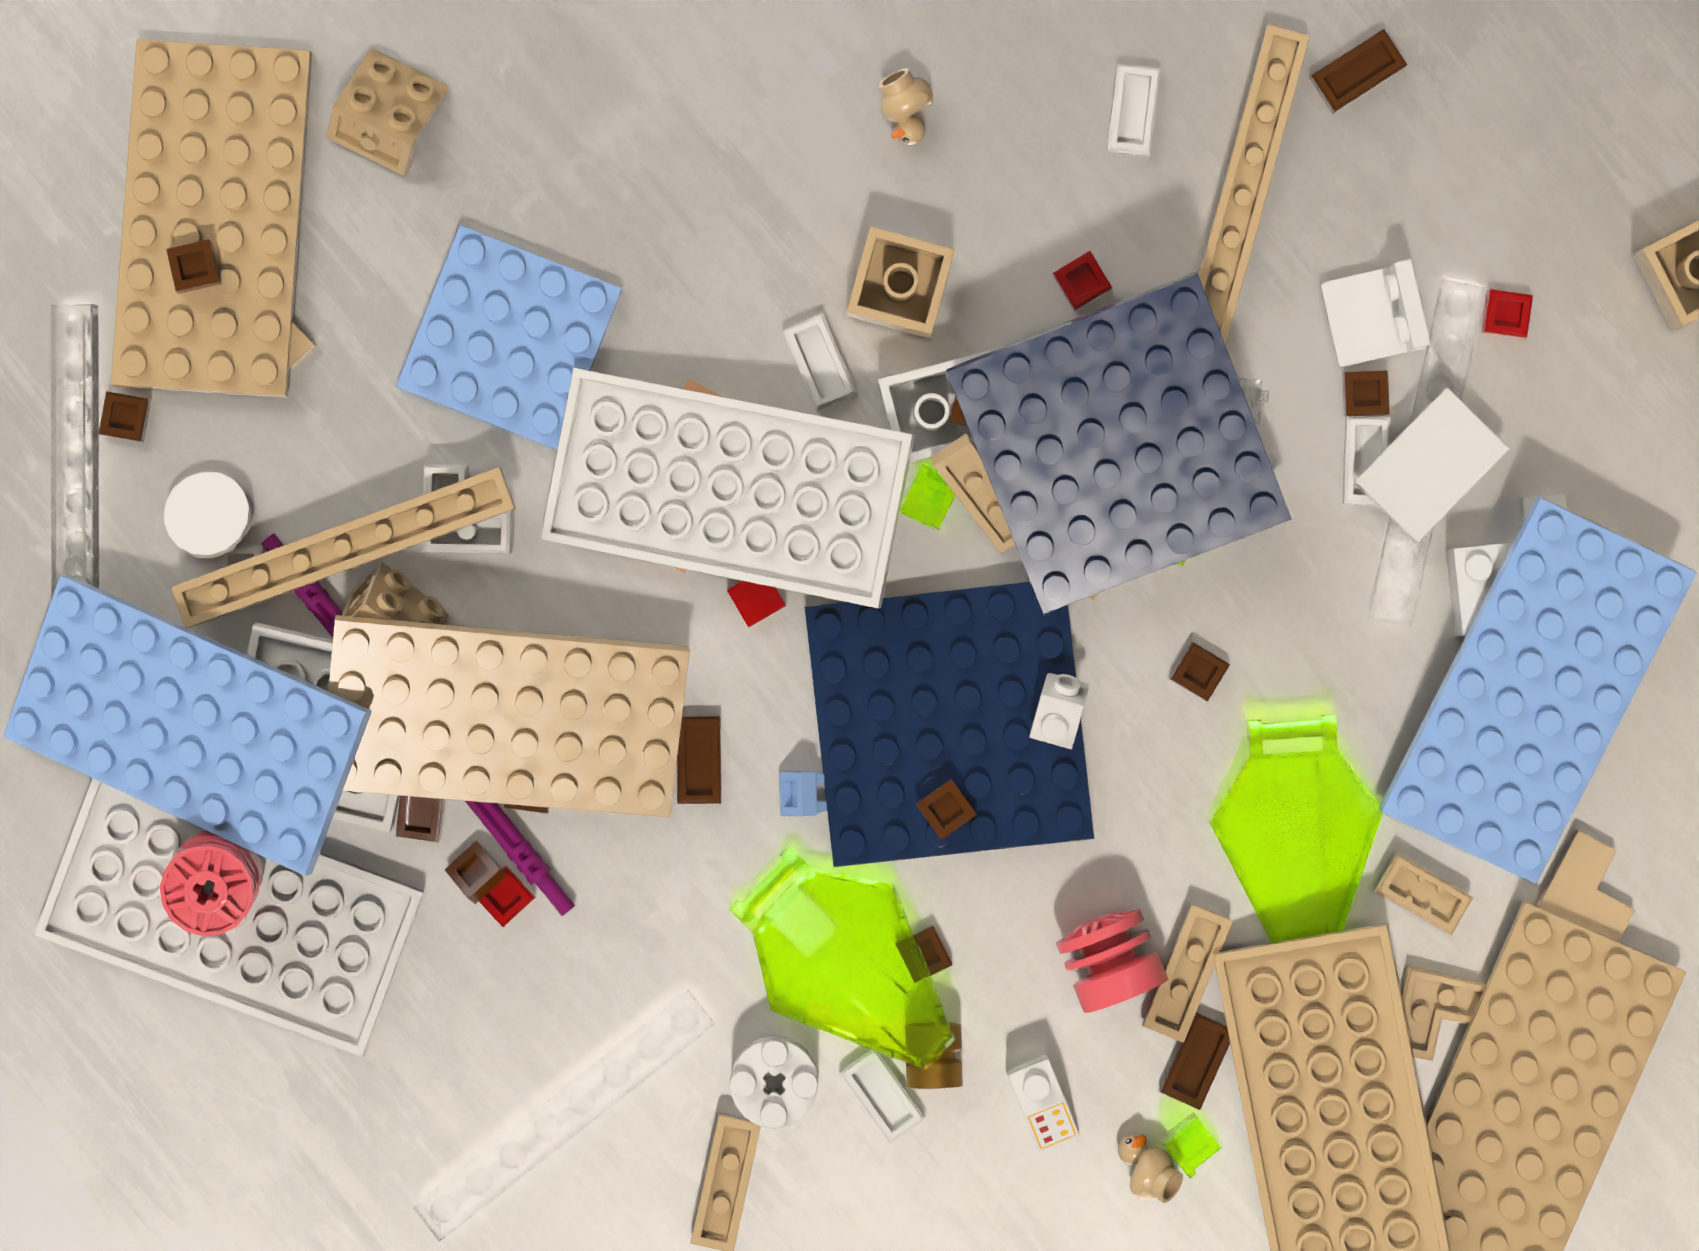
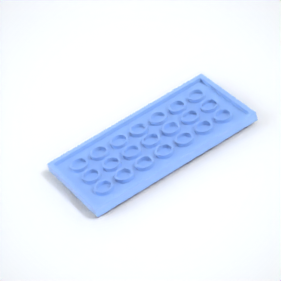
M1537 496L1386 792L1379 810L1390 817L1537 884L1697 572Z
M60 575L3 737L307 876L313 873L372 711L70 575Z

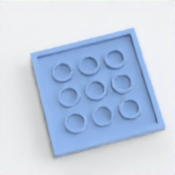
M459 225L396 387L558 450L573 368L591 371L623 289Z

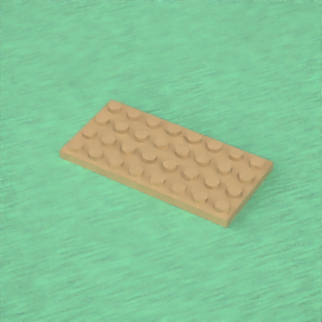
M136 40L111 374L112 386L288 398L312 52L310 50ZM209 239L213 245L221 284L178 294L175 290L166 249Z
M335 615L328 691L372 711L343 791L670 817L689 663V646Z
M1522 902L1486 983L1485 990L1482 992L1472 1015L1473 1018L1464 1033L1426 1120L1451 1251H1564L1686 975V971L1530 903Z
M1388 923L1215 953L1213 956L1270 1251H1451Z

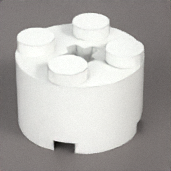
M779 1036L759 1038L747 1045L738 1055L730 1077L731 1095L737 1109L752 1123L770 1129L786 1127L802 1119L813 1106L818 1091V1071L809 1051L799 1042ZM769 1072L771 1075L776 1076L782 1073L785 1076L782 1080L784 1089L781 1091L777 1088H773L770 1091L765 1088L767 1083L765 1074Z

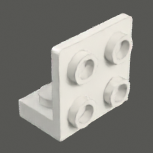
M1411 259L1395 262L1388 268L1326 281L1320 285L1339 367H1347L1422 350L1431 345Z

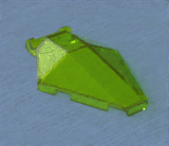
M1335 714L1321 715V719L1274 723H1262L1261 719L1247 720L1249 755L1208 823L1223 852L1226 854L1245 895L1271 943L1343 931L1383 815L1379 810L1380 805L1338 750ZM1322 737V750L1263 754V741Z
M788 846L780 855L783 859L742 902L737 900L729 908L752 931L770 1010L786 1018L926 1070L953 1043L955 1037L942 1008L943 1004L921 949L916 943L906 919L908 917L896 887L889 883L813 869L794 849ZM794 871H797L801 876L784 890L763 912L759 919L754 913Z

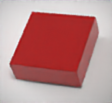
M1091 251L1086 252L1052 273L1074 311L1113 288Z
M1489 289L1487 292L1482 333L1527 339L1533 295Z
M741 581L727 590L748 628L786 607L775 587Z
M507 865L503 868L507 876L479 901L502 927L507 925L536 898Z

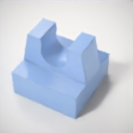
M779 772L780 816H816L817 813L827 811L826 801L817 800L816 786L824 785V774L816 772Z

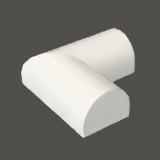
M424 465L423 495L468 479L469 466ZM509 511L424 542L422 552L511 554L514 543L513 512Z

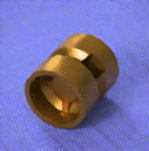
M924 1022L906 1024V1050L913 1054V1058L906 1062L907 1087L941 1089L963 1086L962 1061L955 1058V1053L962 1049L961 1023Z

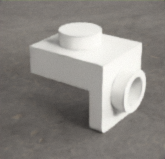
M1048 673L1029 738L1072 749L1089 690V684L1081 682L1071 675Z

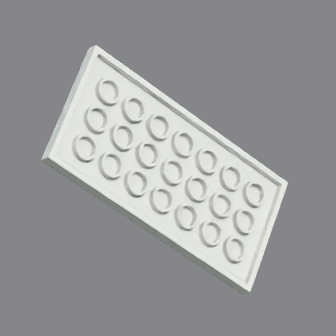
M573 368L540 539L881 608L915 435Z
M92 778L34 936L361 1057L364 1056L424 891L322 853L318 856L313 873L307 876L257 854L261 860L263 880L255 902L240 924L222 935L200 936L186 932L171 921L161 901L160 884L165 868L182 844L188 838L206 830ZM207 880L204 884L203 892L210 895L215 883Z

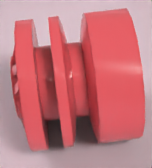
M201 831L188 838L165 868L160 884L162 905L169 918L184 931L200 936L222 935L237 927L249 913L259 894L263 880L261 860L256 853L209 831ZM207 880L215 883L210 895L203 892L204 884Z
M1140 909L1124 913L1112 912L1079 925L1068 936L1056 942L1060 954L1077 949L1080 950L1081 954L1064 963L1066 970H1076L1085 967L1088 970L1089 974L1073 985L1084 1013L1094 1012L1121 1003L1169 980L1157 952L1137 955L1135 947L1151 937L1148 929L1131 934L1128 932V929L1144 921Z

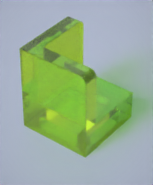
M922 464L900 512L933 530L939 531L956 495L937 470Z
M1194 1112L1159 1138L1190 1179L1197 1174L1195 1172L1197 1167L1222 1149Z

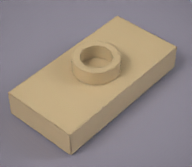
M1395 853L1374 890L1449 935L1453 934L1473 899L1472 896L1398 853Z

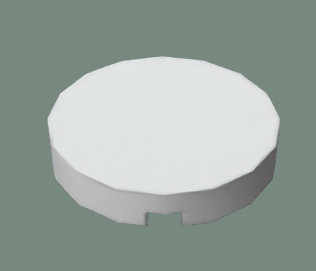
M200 472L186 477L172 489L165 502L163 520L168 536L181 550L196 558L214 559L231 553L238 547L237 544L242 540L243 536L246 537L251 528L252 508L248 495L234 479L219 472Z

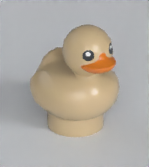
M903 68L888 75L879 83L878 87L883 94L880 109L882 115L887 120L897 122L891 138H897L906 145H916L925 136L926 128L923 121L913 114L921 110L925 105H932L933 93L931 85L926 80L913 77L908 68Z
M1144 1134L1124 1137L1118 1145L1119 1157L1126 1164L1136 1165L1130 1181L1131 1192L1136 1198L1144 1201L1158 1199L1162 1203L1169 1202L1177 1194L1183 1181V1174L1174 1168L1171 1155L1160 1148L1148 1149L1147 1139Z

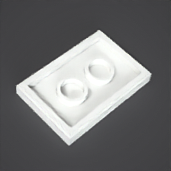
M1445 388L1364 470L1354 483L1415 543H1418L1510 448L1454 393Z

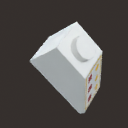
M1046 1054L1006 1070L1039 1152L1079 1136Z

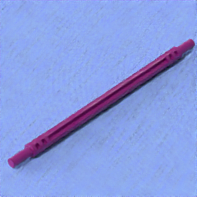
M275 533L261 543L267 552L284 546ZM317 581L294 590L298 598L302 599L305 603L306 608L314 614L333 638L335 615L341 616L343 612L331 599L326 589H323L320 582ZM465 801L504 849L509 859L517 865V869L525 875L530 885L535 883L561 916L576 906L550 875V866L542 860V856L534 850L529 840L521 834L497 803Z

